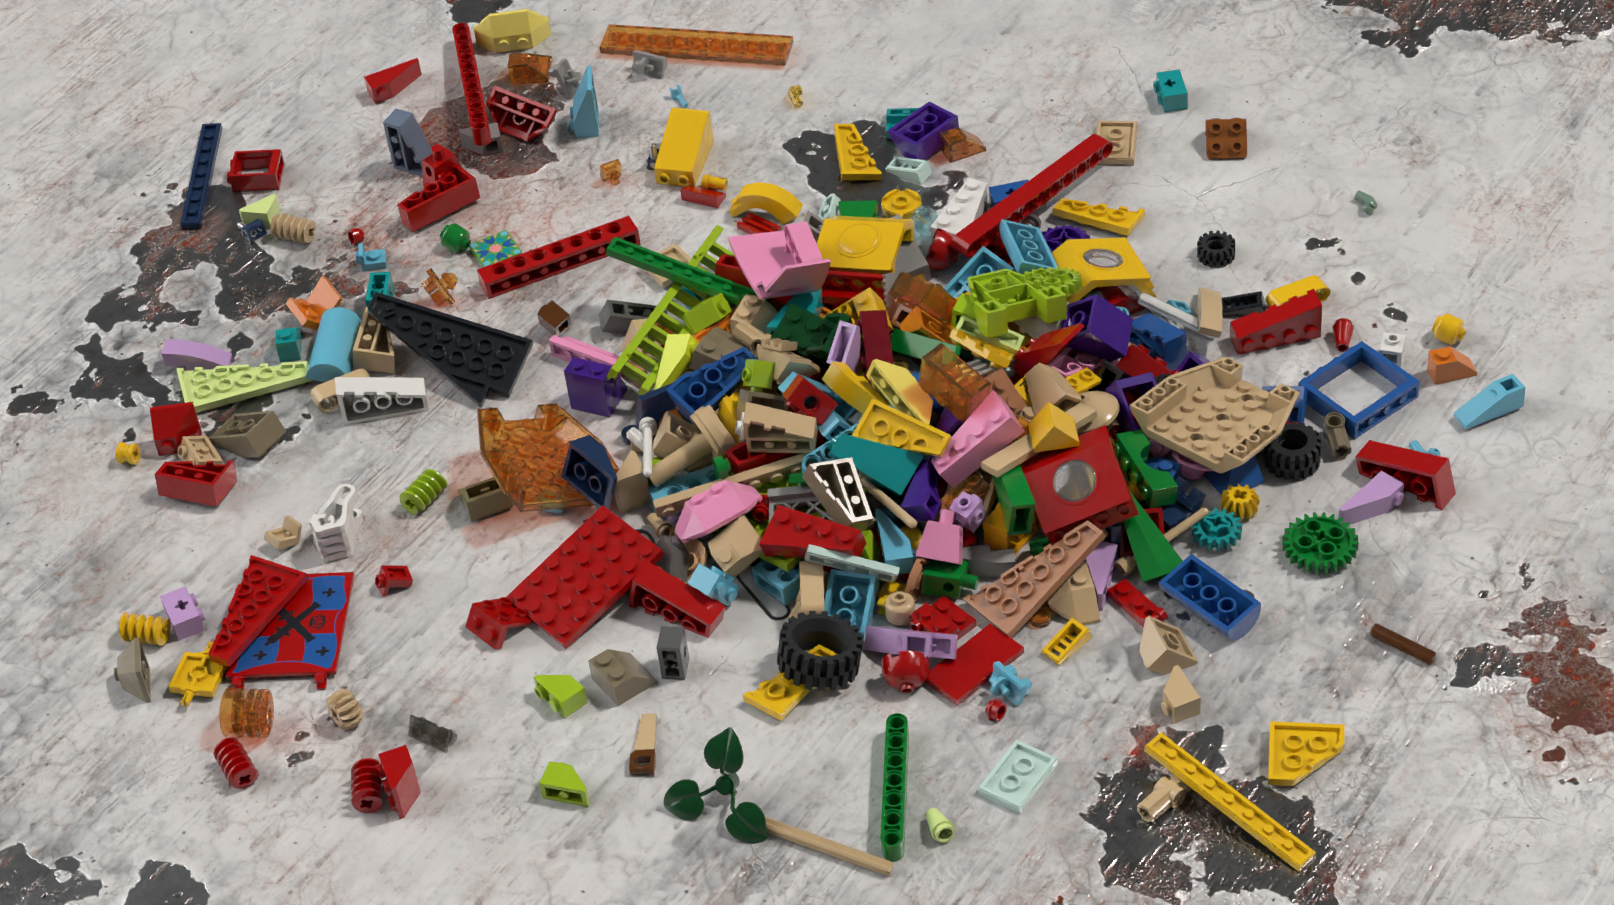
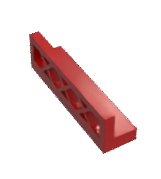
M829 270L821 287L822 303L844 304L869 287L884 302L885 296L883 293L885 290L877 288L872 284L873 281H883V274ZM839 278L844 284L837 285L832 279ZM852 280H860L864 285L856 286Z

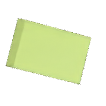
M275 193L239 209L241 220L244 224L247 225L259 219L263 221L267 229H270L273 216L280 212Z

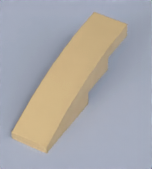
M1199 287L1196 309L1197 325L1199 326L1198 333L1220 338L1223 319L1220 292Z

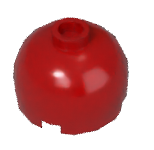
M940 228L936 229L933 236L935 239L930 244L926 256L929 269L941 271L949 268L952 262H957L960 253L951 248V241L954 236L950 232Z
M899 651V656L892 657V653L887 654L881 660L883 677L888 685L900 690L901 693H911L915 688L925 683L929 674V657L925 658L924 653L917 651Z

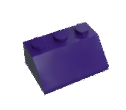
M930 101L887 130L888 135L905 158L919 160L927 159L960 135L958 116Z

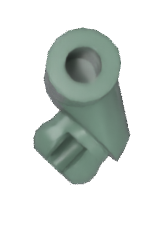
M1360 190L1356 192L1354 199L1365 204L1363 210L1368 214H1372L1374 209L1377 208L1374 197Z

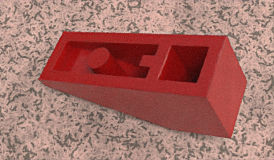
M415 58L365 76L367 92L374 103L377 104L395 97L420 77L422 73L419 60Z

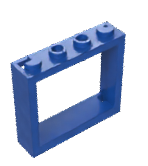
M1363 341L1350 347L1346 352L1335 357L1332 361L1323 367H1319L1314 373L1298 382V386H1305L1307 388L1306 405L1324 418L1332 412L1342 414L1345 418L1346 432L1353 439L1358 438L1418 398L1420 384L1419 380ZM1362 361L1396 385L1397 388L1356 415H1352L1318 389Z

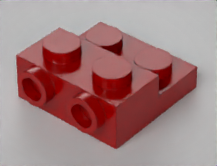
M945 596L932 605L926 602L910 614V627L913 631L958 635L957 641L977 626L975 618Z

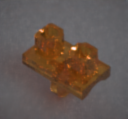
M432 268L427 270L426 272L430 277L421 282V285L428 294L436 290L430 295L435 304L439 306L445 301H448L450 305L455 303L456 301L448 289L453 290L456 288L457 276L454 273H443L441 275L442 278L439 279Z

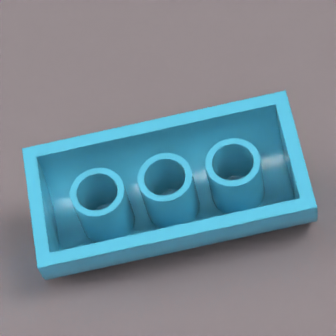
M1001 219L998 228L999 235L1017 273L1024 274L1025 271L1032 272V269L1036 270L1041 267L1044 269L1048 267L1055 269L1058 267L1040 228Z
M336 307L328 309L322 314L306 379L327 382L352 371V350L361 325V319L356 313L346 308Z

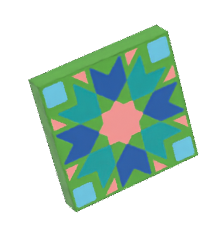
M506 230L469 244L471 252L482 268L522 254V251Z

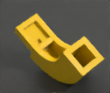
M756 182L743 186L739 195L732 200L729 213L736 217L749 209H763L775 216L784 225L797 218L803 204L789 191L777 185Z

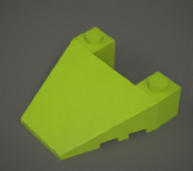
M1009 269L997 270L967 278L977 328L988 338H997L1002 334L1008 333V322L1038 316L1048 324H1055L1060 320L1067 319L1066 294L1053 285L1044 287L1041 285V281L1036 279L1033 282L1028 281L1025 275Z

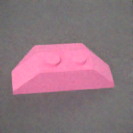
M728 480L715 483L710 489L694 495L685 502L674 531L682 543L705 536L747 513L756 503L762 500V497L752 486Z

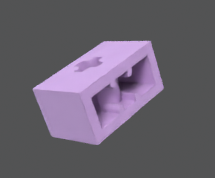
M186 586L160 596L163 608L178 641L204 631L202 621L205 620L201 608L196 609V606H198L194 593L189 594Z

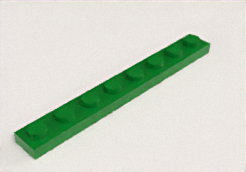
M614 237L606 249L607 256L714 296L722 292L728 302L738 306L745 294L757 296L752 288L618 237Z

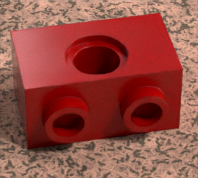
M797 374L782 394L787 400L785 403L794 411H797L799 408L804 412L803 415L816 418V422L820 425L825 422L838 405L836 401L800 374ZM813 397L812 403L804 406L805 399Z

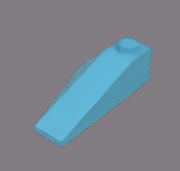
M982 246L930 302L928 308L945 319L948 317L952 301L950 298L965 284L968 286V277L1002 269L1015 271V269Z

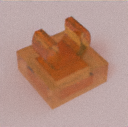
M619 159L600 165V177L603 182L610 180L612 186L620 183L618 178L621 176L622 165Z

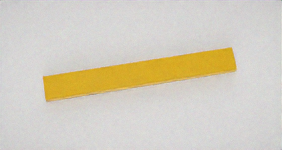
M1162 732L1145 746L1144 751L1298 872L1315 857L1316 852Z

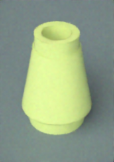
M937 808L929 809L925 817L932 838L940 843L950 841L955 834L954 824Z

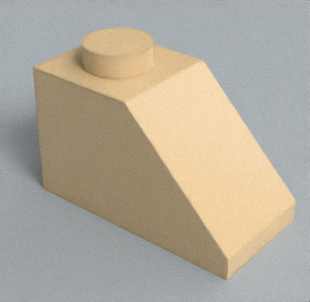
M1179 665L1174 666L1163 690V702H1161L1164 714L1166 716L1169 715L1172 721L1177 723L1200 714L1201 706L1200 696Z

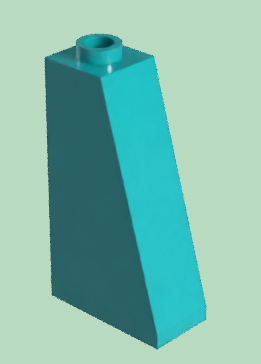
M822 289L816 292L795 294L768 323L767 334L773 335L791 303L820 316L823 307Z
M843 433L838 438L834 436L827 446L830 449L827 456L834 460L852 457L859 475L897 498L903 493L924 457L919 453Z

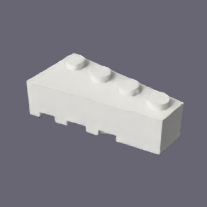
M972 178L967 179L931 225V242L935 239L933 236L937 228L946 230L955 236L959 231L984 214L988 203L987 183Z
M335 377L336 396L344 425L429 411L428 394L424 378Z

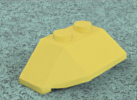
M529 9L489 14L478 25L473 27L476 44L494 53L532 49L551 35L549 18Z
M878 359L873 360L866 376L871 381L872 387L889 404L888 406H892L896 410L929 425L933 400L917 382L915 377L911 375L907 368Z

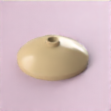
M1089 391L1079 394L1082 399L1081 403L1097 411V418L1077 429L1078 436L1104 425L1108 426L1117 417L1120 407L1118 400L1112 394L1103 391Z

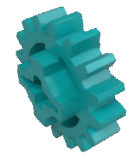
M1214 508L1213 512L1209 511L1207 516L1192 526L1194 541H1200V547L1207 545L1209 551L1213 547L1217 551H1220L1221 547L1229 550V544L1236 546L1237 540H1241L1242 524H1240V518H1234V512L1227 514L1226 509L1218 512V509Z

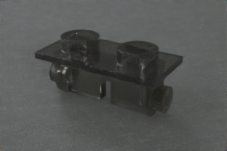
M410 715L408 736L447 753L449 743H454L457 739L455 731L442 726L438 727V724L427 720L423 716L416 717Z

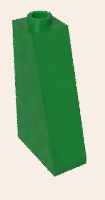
M896 328L890 334L893 353L946 370L971 362L973 356L962 347Z
M1019 464L998 478L992 475L1008 535L1031 533L1035 510L1034 498Z

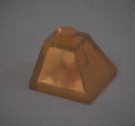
M531 53L509 54L507 66L511 84L549 83L550 75L548 70L552 65V56Z

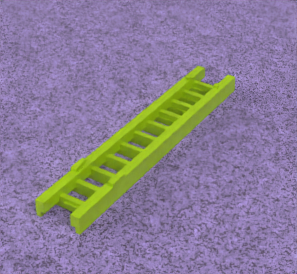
M718 224L715 226L701 247L696 251L688 263L689 265L707 271L699 266L702 263L715 272V263L718 260L708 255V252L719 258L723 254L734 255L716 243L724 228ZM674 282L611 367L606 378L608 380L611 378L616 379L621 372L641 385L638 391L639 395L650 392L656 383L664 348L646 336L652 337L665 346L669 333L656 326V323L661 324L675 334H691L686 324L683 325L664 313L667 310L683 320L682 316L688 310L674 302V298L690 308L702 302L681 289L683 286L702 297L703 300L712 297V295ZM638 347L660 361L656 362L650 357L643 354L642 352L638 351ZM631 360L635 364L650 372V374L648 375L644 373L640 369L628 363V361Z

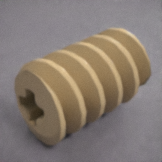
M282 213L280 216L276 214L271 220L270 231L275 237L308 244L315 235L316 223L314 220L308 221L306 218L301 219V217H294V215H288L287 213Z

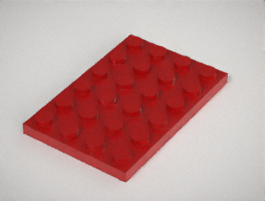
M602 505L510 592L506 598L511 599L512 605L516 608L526 610L528 613L527 617L536 626L567 649L632 586L633 578L647 561L654 565L664 556L662 549Z

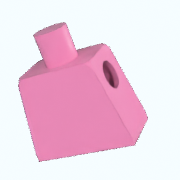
M941 509L939 522L928 520L915 556L962 565L963 527L952 525L955 511Z

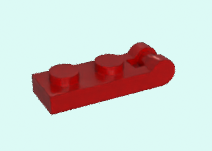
M1126 579L1107 589V596L1143 628L1145 619L1149 615L1160 621H1165L1168 618L1163 608H1158Z

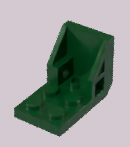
M791 303L770 339L779 338L789 340L790 342H798L797 350L790 352L828 369L831 364L826 362L840 320L850 324L853 323L851 316L845 313L827 314L825 318H822Z

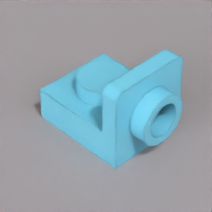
M363 243L358 244L359 251L355 252L357 264H361L362 271L387 268L385 249L364 251Z

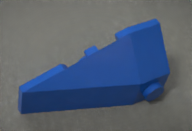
M744 346L722 356L720 360L709 365L705 364L700 369L691 373L687 372L681 375L666 389V392L681 414L692 423L689 416L694 411L710 405L716 411L721 400L726 395L729 397L743 382L742 371L745 368L746 359H759Z

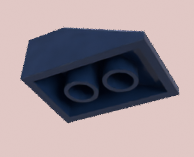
M590 434L571 441L561 477L598 509L602 505L610 509L618 478L605 447Z

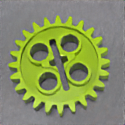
M1059 266L1055 269H1052V267L1047 269L1041 267L1036 270L1032 269V272L1025 271L1023 274L1028 281L1033 282L1036 279L1041 281V285L1044 287H1049V285L1057 287L1066 294V297H1069L1070 294H1076V291H1080V287H1082L1079 271H1074V269L1068 270V267L1060 269Z

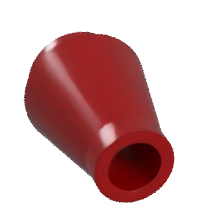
M1340 318L1335 321L1332 329L1336 349L1345 352L1349 349L1354 326L1351 320Z

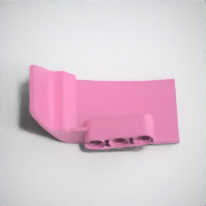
M806 221L786 224L784 231L728 237V242L740 268L760 299L816 292L821 289L825 282L831 261L830 259H822V255Z

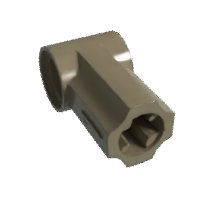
M1337 412L1327 414L1324 421V438L1328 441L1332 456H1335L1337 459L1345 458L1348 454H1351V445L1345 429V418Z

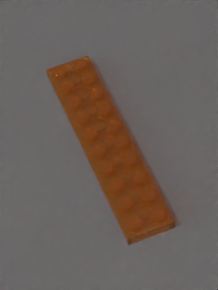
M609 24L599 49L601 54L633 56V51L639 50L657 56L683 60L786 66L794 40L793 36Z

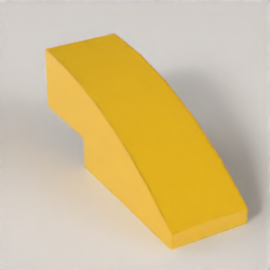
M832 362L822 378L837 395L862 414L865 413L872 398L889 405L863 376H857L845 362Z

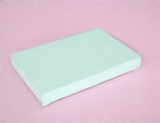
M1016 739L978 787V795L1020 814L1056 768L1058 758Z

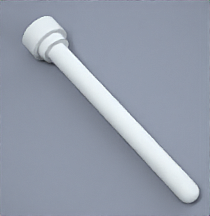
M645 417L639 423V431L643 434V474L645 477L652 475V435L657 430V423L651 417Z

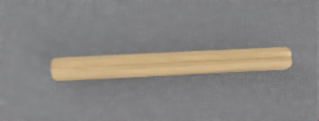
M765 817L769 834L889 876L893 871V862Z

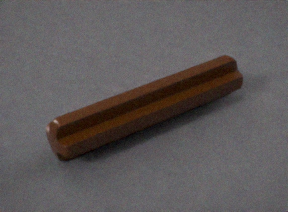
M1378 623L1371 627L1370 635L1429 665L1435 661V651Z

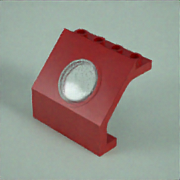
M1106 425L1079 435L1080 446L1042 451L1021 463L1022 471L1035 501V510L1043 532L1046 534L1051 545L1062 540L1066 533L1087 520L1101 530L1139 515L1113 450L1115 444Z

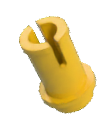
M709 173L703 175L701 186L705 187V189L713 188L726 191L728 185V178L714 177Z

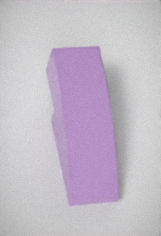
M840 320L826 363L845 362L857 374L860 355V326Z
M166 339L161 353L165 366H186L187 371L194 370L195 367H203L204 370H210L216 366L230 365L232 360V353L207 344L186 340Z

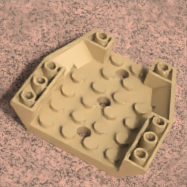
M1225 356L1168 376L1130 405V410L1146 437L1221 474L1243 465L1281 435L1300 392L1282 383L1270 392L1262 390L1242 380L1244 365Z

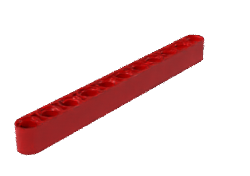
M458 23L452 27L470 126L474 143L478 146H484L489 144L492 138L471 33L467 23Z
M1092 134L959 231L951 241V248L968 258L973 257L982 246L987 247L1000 237L998 228L1001 219L1016 223L1022 221L1106 159L1112 152L1113 143L1097 134Z

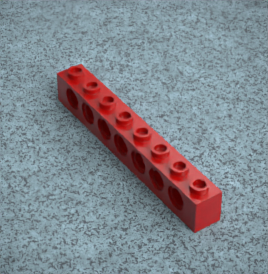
M626 216L477 269L480 286L487 298L491 299L608 257L606 249L614 237L641 245L638 228L630 216Z

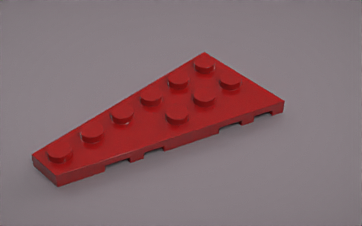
M251 555L249 566L243 572V580L237 586L228 607L229 613L222 621L220 634L216 635L210 649V661L230 667L307 582V573Z

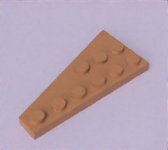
M1087 520L1066 533L1063 539L1056 544L1047 545L1040 554L1035 557L1031 555L1002 573L1000 579L990 585L986 583L980 587L981 590L972 596L969 594L962 599L995 627L1012 638L1102 542L1106 535Z

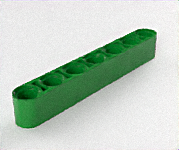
M893 713L888 716L885 731L880 839L882 855L884 859L891 862L902 859L905 852L909 729L907 717L901 713Z

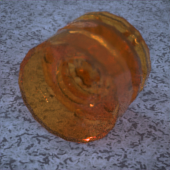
M226 688L222 695L219 713L222 734L225 737L241 738L246 733L249 738H255L256 736L258 738H267L271 732L274 719V702L271 691L269 689L258 690L253 688L247 692L245 688Z

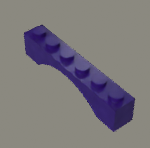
M969 402L946 404L936 428L953 436L971 416L974 409ZM925 454L901 504V508L917 522L934 520L941 505L938 495V479L940 475L931 462L935 456Z

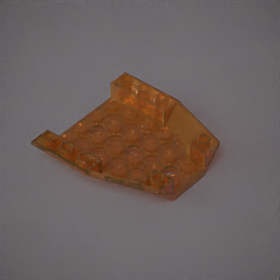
M557 403L537 405L534 419L505 420L498 408L477 409L480 455L503 494L520 512L594 506V504L564 480L561 475L571 441L590 434L603 446L604 444ZM606 449L614 471L617 473L619 468Z

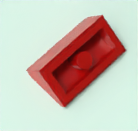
M691 185L680 190L682 200L718 208L726 197V193Z

